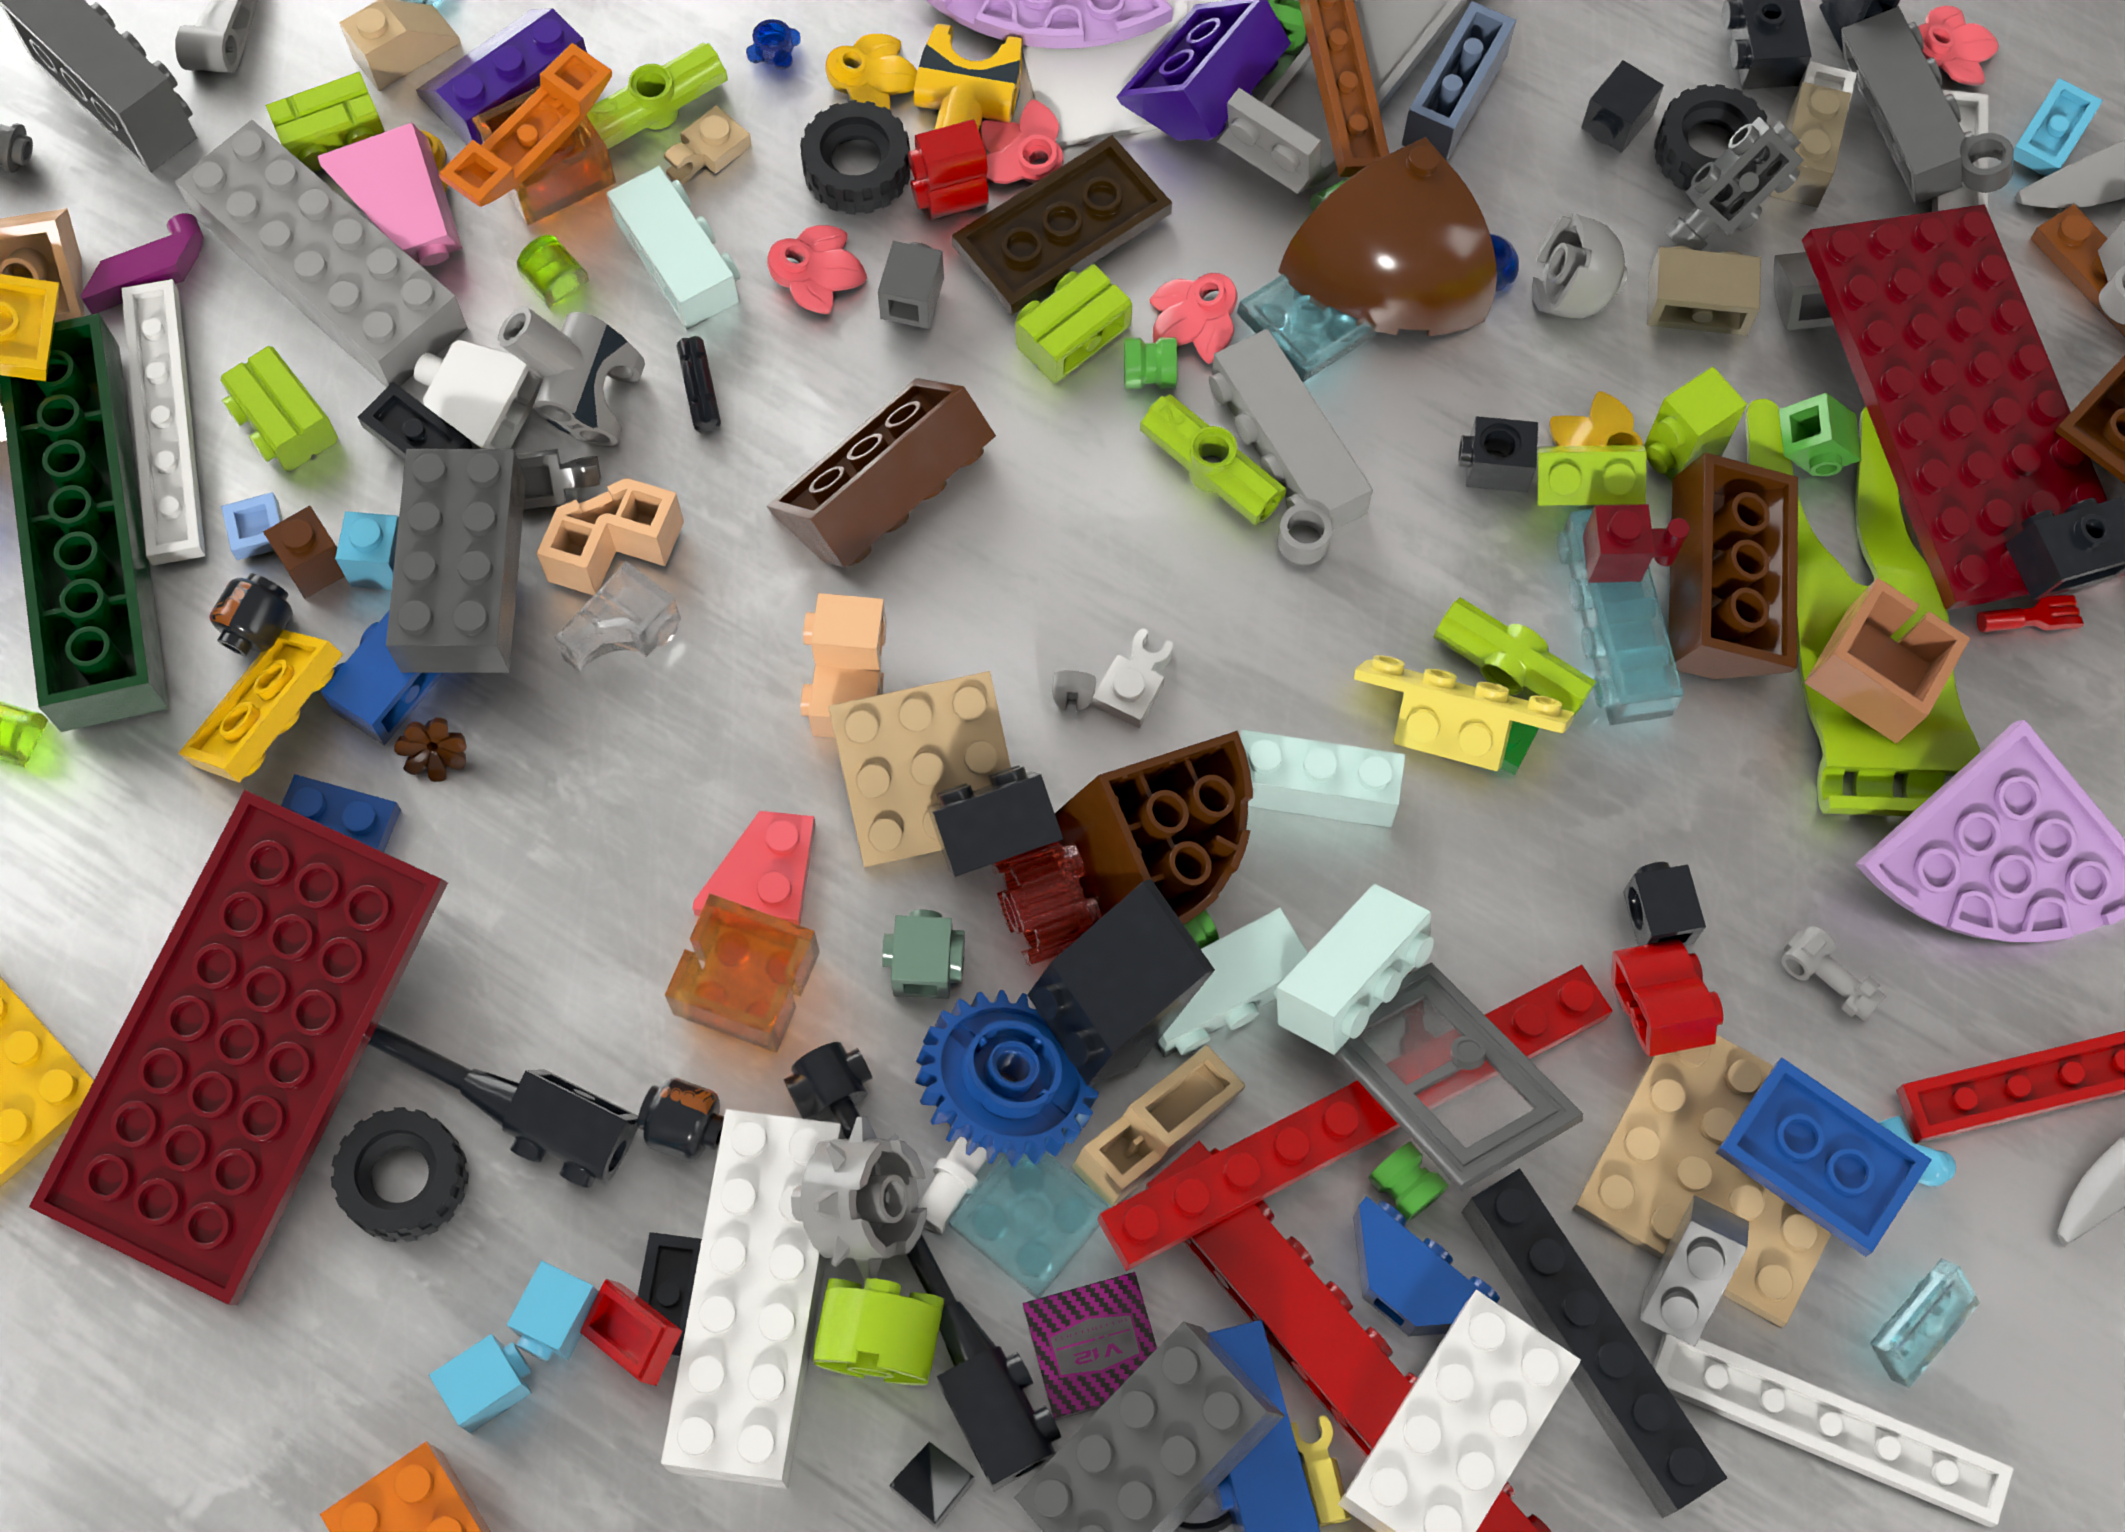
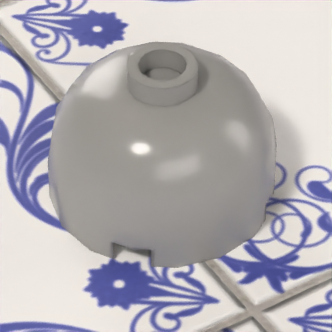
M1572 214L1573 218L1565 216L1559 218L1547 233L1537 257V261L1545 263L1543 281L1533 277L1532 291L1534 303L1539 311L1566 318L1581 319L1598 313L1611 302L1615 295L1621 293L1627 281L1628 271L1625 266L1622 244L1607 225L1595 219Z

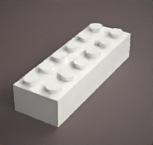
M732 1109L725 1110L661 1464L670 1473L785 1489L789 1487L826 1258L812 1246L804 1229L803 1221H798L794 1218L791 1207V1195L797 1186L802 1185L808 1161L813 1156L817 1144L833 1139H845L842 1126L839 1123Z

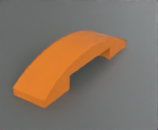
M571 43L540 73L541 87L481 145L472 140L439 172V178L479 207L502 197L535 172L572 134L604 91L612 77V70L574 43Z

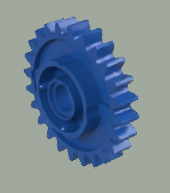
M999 990L992 1003L982 992H977L971 1006L960 998L957 1000L951 1013L945 1010L940 1013L934 1025L935 1027L930 1026L923 1040L925 1045L922 1046L917 1056L916 1062L922 1067L915 1078V1083L927 1087L920 1099L921 1105L937 1107L930 1121L931 1124L948 1123L951 1128L946 1137L948 1142L964 1137L967 1140V1155L970 1156L977 1148L983 1147L986 1149L988 1163L993 1164L998 1154L1004 1153L1011 1167H1016L1023 1153L1036 1165L1040 1162L1046 1151L1056 1157L1066 1142L1070 1144L1075 1142L1082 1131L1081 1127L1084 1128L1093 1114L1090 1108L1096 1101L1099 1092L1091 1088L1093 1084L1087 1086L1036 1009L1029 1007L1027 994L1022 993L1016 1003H1010L1005 991ZM999 1072L1010 1075L1016 1082L1006 1080Z

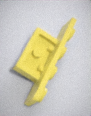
M1373 656V660H1365L1357 666L1353 679L1404 692L1393 744L1497 772L1503 764L1512 721L1564 733L1572 724L1574 712L1562 709V703L1556 699L1534 695L1530 696L1529 700L1509 696L1508 688L1490 682H1478L1477 686L1474 687L1456 682L1457 676L1455 674L1440 669H1425L1424 673L1404 668L1405 663L1402 660L1394 657Z

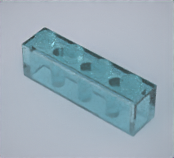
M1593 509L1570 512L1563 532L1557 536V551L1561 563L1569 565L1572 580L1569 582L1570 603L1575 612H1581L1584 628L1581 631L1582 650L1586 659H1593L1597 675L1594 677V680L1597 682L1593 688L1596 703L1599 708L1605 707L1609 725L1672 716L1684 694L1650 567H1648L1641 582L1588 583L1583 533Z

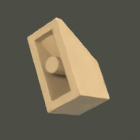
M377 0L339 22L354 61L378 91L461 43L459 36L433 5L398 0Z

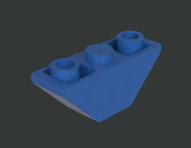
M1367 1196L1359 1204L1353 1216L1362 1298L1408 1337L1446 1334L1475 1290H1478L1496 1303L1500 1300L1497 1292L1486 1282L1475 1276L1467 1279L1451 1265L1453 1262L1452 1256L1441 1245L1429 1238H1425L1422 1242L1404 1227L1407 1224L1406 1219L1393 1206L1382 1200L1376 1204Z

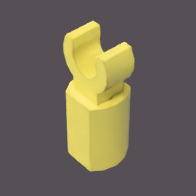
M1326 1415L1320 1416L1317 1419L1320 1438L1315 1443L1304 1442L1299 1435L1297 1423H1290L1298 1453L1302 1459V1467L1319 1528L1350 1520V1513L1338 1505L1345 1491L1337 1458H1330L1328 1447L1333 1438V1428L1330 1420Z

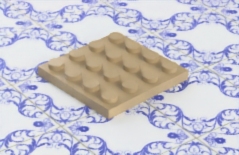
M1716 1034V1043L1713 1045L1653 1056L1572 1210L1660 1260L1694 1195L1749 1221L1747 1249L1723 1295L1782 1328L1788 1323L1831 1233L1716 1154V1151L1774 1067Z

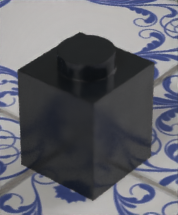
M1622 60L1590 98L1581 128L1590 133L1598 142L1608 144L1622 153L1654 115L1664 85Z

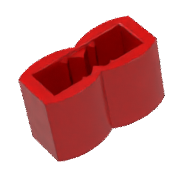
M974 119L915 135V150L908 151V158L915 179L910 181L911 190L918 210L926 208L930 221L988 205L987 156Z
M1679 939L1613 951L1611 970L1613 988L1622 1009L1630 1017L1638 1042L1647 1056L1652 1057L1716 1043L1717 1026L1722 1025L1724 1020L1723 1008L1718 994L1715 991L1709 992L1704 984L1702 967L1695 953L1689 954Z

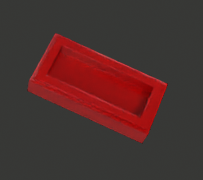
M605 1279L580 1333L638 1381L657 1386L682 1334V1330L622 1283Z

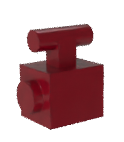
M1649 504L1594 506L1583 533L1588 583L1641 582L1653 557L1661 566L1672 565L1689 534V524L1684 519L1675 518L1669 522L1667 528L1652 529Z

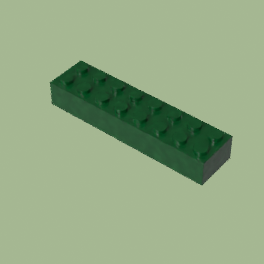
M99 313L55 322L46 381L0 375V387L38 707L60 732H66L169 709L150 566L149 560L146 557L141 500L119 344Z

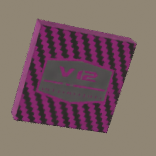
M1135 1272L1022 1303L1054 1421L1099 1409L1157 1349Z

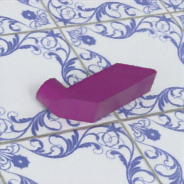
M189 213L175 215L167 222L169 236L101 260L80 295L91 315L123 304L122 288L170 279H173L175 284L183 282L198 258L203 244V234L196 217Z

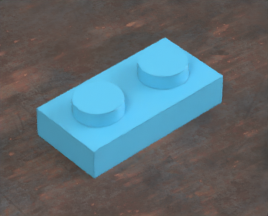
M2058 78L2013 149V160L2045 177L2060 170L2103 100Z

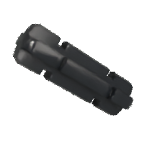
M699 336L682 338L677 342L676 347L694 429L698 432L716 430L721 424L704 341Z

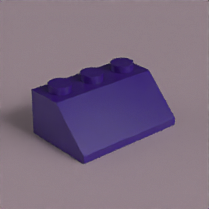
M1224 0L1196 4L1116 98L1122 106L1177 141L1195 139L1208 141L1218 136L1225 129V122L1228 120L1227 102L1238 88L1252 96V90L1265 75L1277 67L1278 59L1290 46L1291 42L1267 0Z
M553 8L531 9L416 89L418 96L466 145L472 140L481 145L541 87L540 73L571 43L587 52L584 38Z

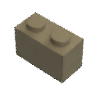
M1802 82L1788 114L1785 127L1801 141L1794 150L1804 161L1797 167L1800 170V174L1795 183L1782 193L1773 191L1769 196L1816 208L1819 207L1835 172L1852 93Z
M1659 246L1649 272L1647 325L1747 336L1760 310L1761 257L1743 255L1736 251L1719 253L1693 250L1686 246Z

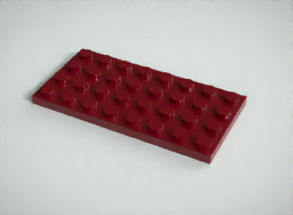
M1985 204L1810 229L1801 241L1945 610L2029 595L2005 545L2023 530L2021 523L2027 518L2045 510H2052L2054 515L2063 514L2067 508L2085 499L2096 498L2098 504L2108 500L2090 457L2055 432L2071 411ZM2125 572L2122 573L2121 575L2117 576V577H2122V576H2124V575H2125Z
M244 789L29 1208L225 1304L238 1306L448 882Z

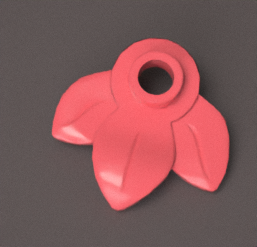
M1945 5L1931 10L1926 16L1925 24L1918 26L1923 39L1924 48L1922 52L1925 58L1933 57L1939 69L1942 68L1951 79L1958 83L1972 86L1983 85L1985 83V76L1979 63L1988 60L1998 51L1999 44L1997 39L1988 29L1975 23L1966 24L1962 11L1957 7Z
M1032 99L1027 103L1022 112L1020 124L995 120L982 121L981 135L985 149L988 152V155H986L988 165L987 180L999 184H1008L1021 179L1029 183H1036L1063 166V152L1056 143L1059 123L1049 108L1041 102ZM1037 159L1046 160L1043 164H1032Z
M830 225L808 227L797 239L786 238L779 240L773 244L767 256V266L772 278L781 286L790 288L794 300L800 306L821 314H830L833 306L834 291L848 290L864 284L867 274L860 261L850 252L843 250L848 234L844 230ZM787 258H793L799 263H792Z
M1208 273L1195 281L1176 279L1163 284L1149 299L1152 306L1161 312L1153 326V343H1156L1160 337H1176L1177 347L1193 341L1200 357L1207 364H1211L1214 353L1227 348L1234 335V325L1230 315L1237 304L1238 293L1232 280L1220 273ZM1219 291L1215 299L1211 301L1203 300L1210 292Z

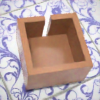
M1877 578L1848 607L1804 683L1897 744L1929 715L1971 638L1928 611L1896 642L1890 636L1916 612L1919 604Z

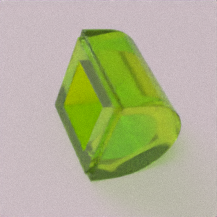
M543 235L534 239L521 251L517 259L516 265L519 275L548 308L589 281L585 269L553 235Z
M0 701V760L25 768L48 719L42 713Z

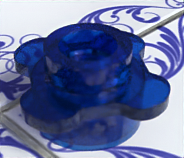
M777 19L762 21L753 30V45L747 47L746 55L752 63L765 62L769 65H774L777 69H786L793 63L791 54L794 47L801 42L800 33Z

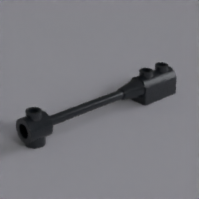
M380 1024L377 1025L368 1045L460 1090L461 1095L501 1125L503 1132L515 1137L509 1148L513 1153L537 1163H541L545 1153L564 1162L559 1173L563 1178L582 1187L591 1188L595 1178L603 1182L611 1179L622 1163L638 1130V1115L545 1069L525 1070L520 1083L486 1071L470 1070Z
M832 1042L820 1046L798 1059L791 1067L793 1074L783 1080L803 1119L815 1115L818 1121L835 1117L837 1122L841 1124L846 1139H850L857 1117H860L855 1106L862 1102L868 1094L863 1083L873 1077L858 1048L847 1053L841 1042ZM921 1233L919 1240L906 1255L925 1292L944 1298L939 1331L954 1365L953 1368L937 1376L938 1384L993 1492L1048 1462L1056 1454L1052 1442L1060 1439L1062 1436L1046 1405L1034 1410L1023 1389L1034 1383L1019 1353L1015 1352L1006 1357L1001 1346L994 1344L965 1306L956 1300Z

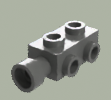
M1759 116L1752 124L1744 125L1730 139L1729 148L1715 162L1707 163L1694 175L1691 181L1692 186L1685 193L1696 207L1684 219L1679 216L1664 232L1677 246H1686L1693 250L1701 251L1707 245L1705 239L1718 226L1727 235H1730L1736 228L1740 231L1748 229L1757 221L1762 213V207L1759 205L1773 191L1782 193L1797 180L1800 174V170L1797 167L1804 159L1794 149L1801 141L1780 121L1771 128ZM1765 146L1764 153L1760 157L1754 158ZM1728 184L1726 192L1716 196Z

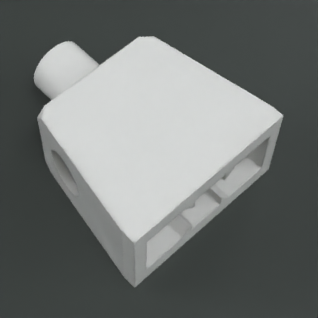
M462 340L452 343L444 359L429 352L423 354L418 359L414 368L415 380L429 386L423 397V405L482 449L511 448L535 403L544 378L511 353Z

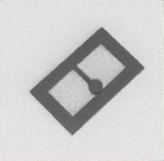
M1432 962L1405 976L1394 998L1388 1003L1382 1002L1370 1015L1363 1032L1355 1039L1349 1038L1334 1055L1460 1191L1469 1188L1583 1121V1113Z

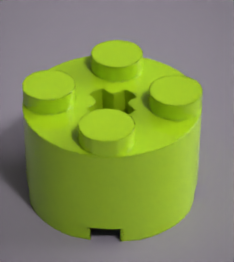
M829 1278L824 1294L812 1362L820 1368L864 1379L865 1375L883 1377V1382L927 1385L929 1374L932 1371L944 1298L919 1292H911L909 1297L901 1296L900 1284L883 1279L866 1278L864 1289H862V1284L845 1279Z

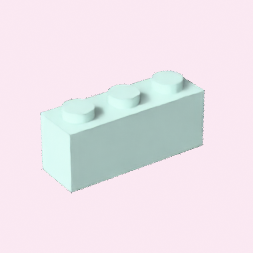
M657 166L606 192L614 222L686 330L739 303L735 284L736 281L740 280L739 271L727 252L720 255L714 247L715 237L703 216L697 218L693 216L689 210V207H691L689 197L677 179L670 182L661 167Z
M1241 729L1240 738L1246 752L1253 788V798L1248 801L1249 807L1386 828L1392 827L1400 801L1405 754Z
M1374 883L1277 986L1278 1025L1335 1055L1349 1038L1355 1039L1363 1032L1370 1015L1382 1002L1388 1003L1394 998L1403 978L1414 966L1419 968L1427 961L1434 945V939L1430 936L1431 911Z
M1281 908L1201 949L1215 971L1156 1043L1164 1058L1176 1051H1179L1181 1056L1197 1051L1210 1041L1211 1038L1208 1034L1225 1025H1228L1230 1030L1244 1026L1259 1015L1260 1012L1257 1008L1277 999V986L1308 954Z

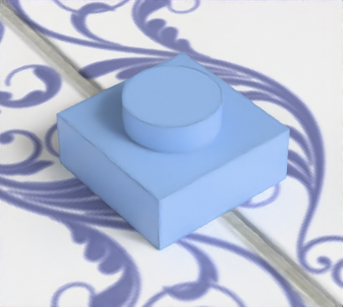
M273 492L221 506L231 552L236 560L274 551L263 531L283 521L279 502Z

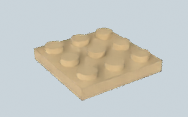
M990 671L828 706L864 867L942 850L927 808L938 803L935 794L964 783L971 785L972 791L991 785L988 775L1011 767Z

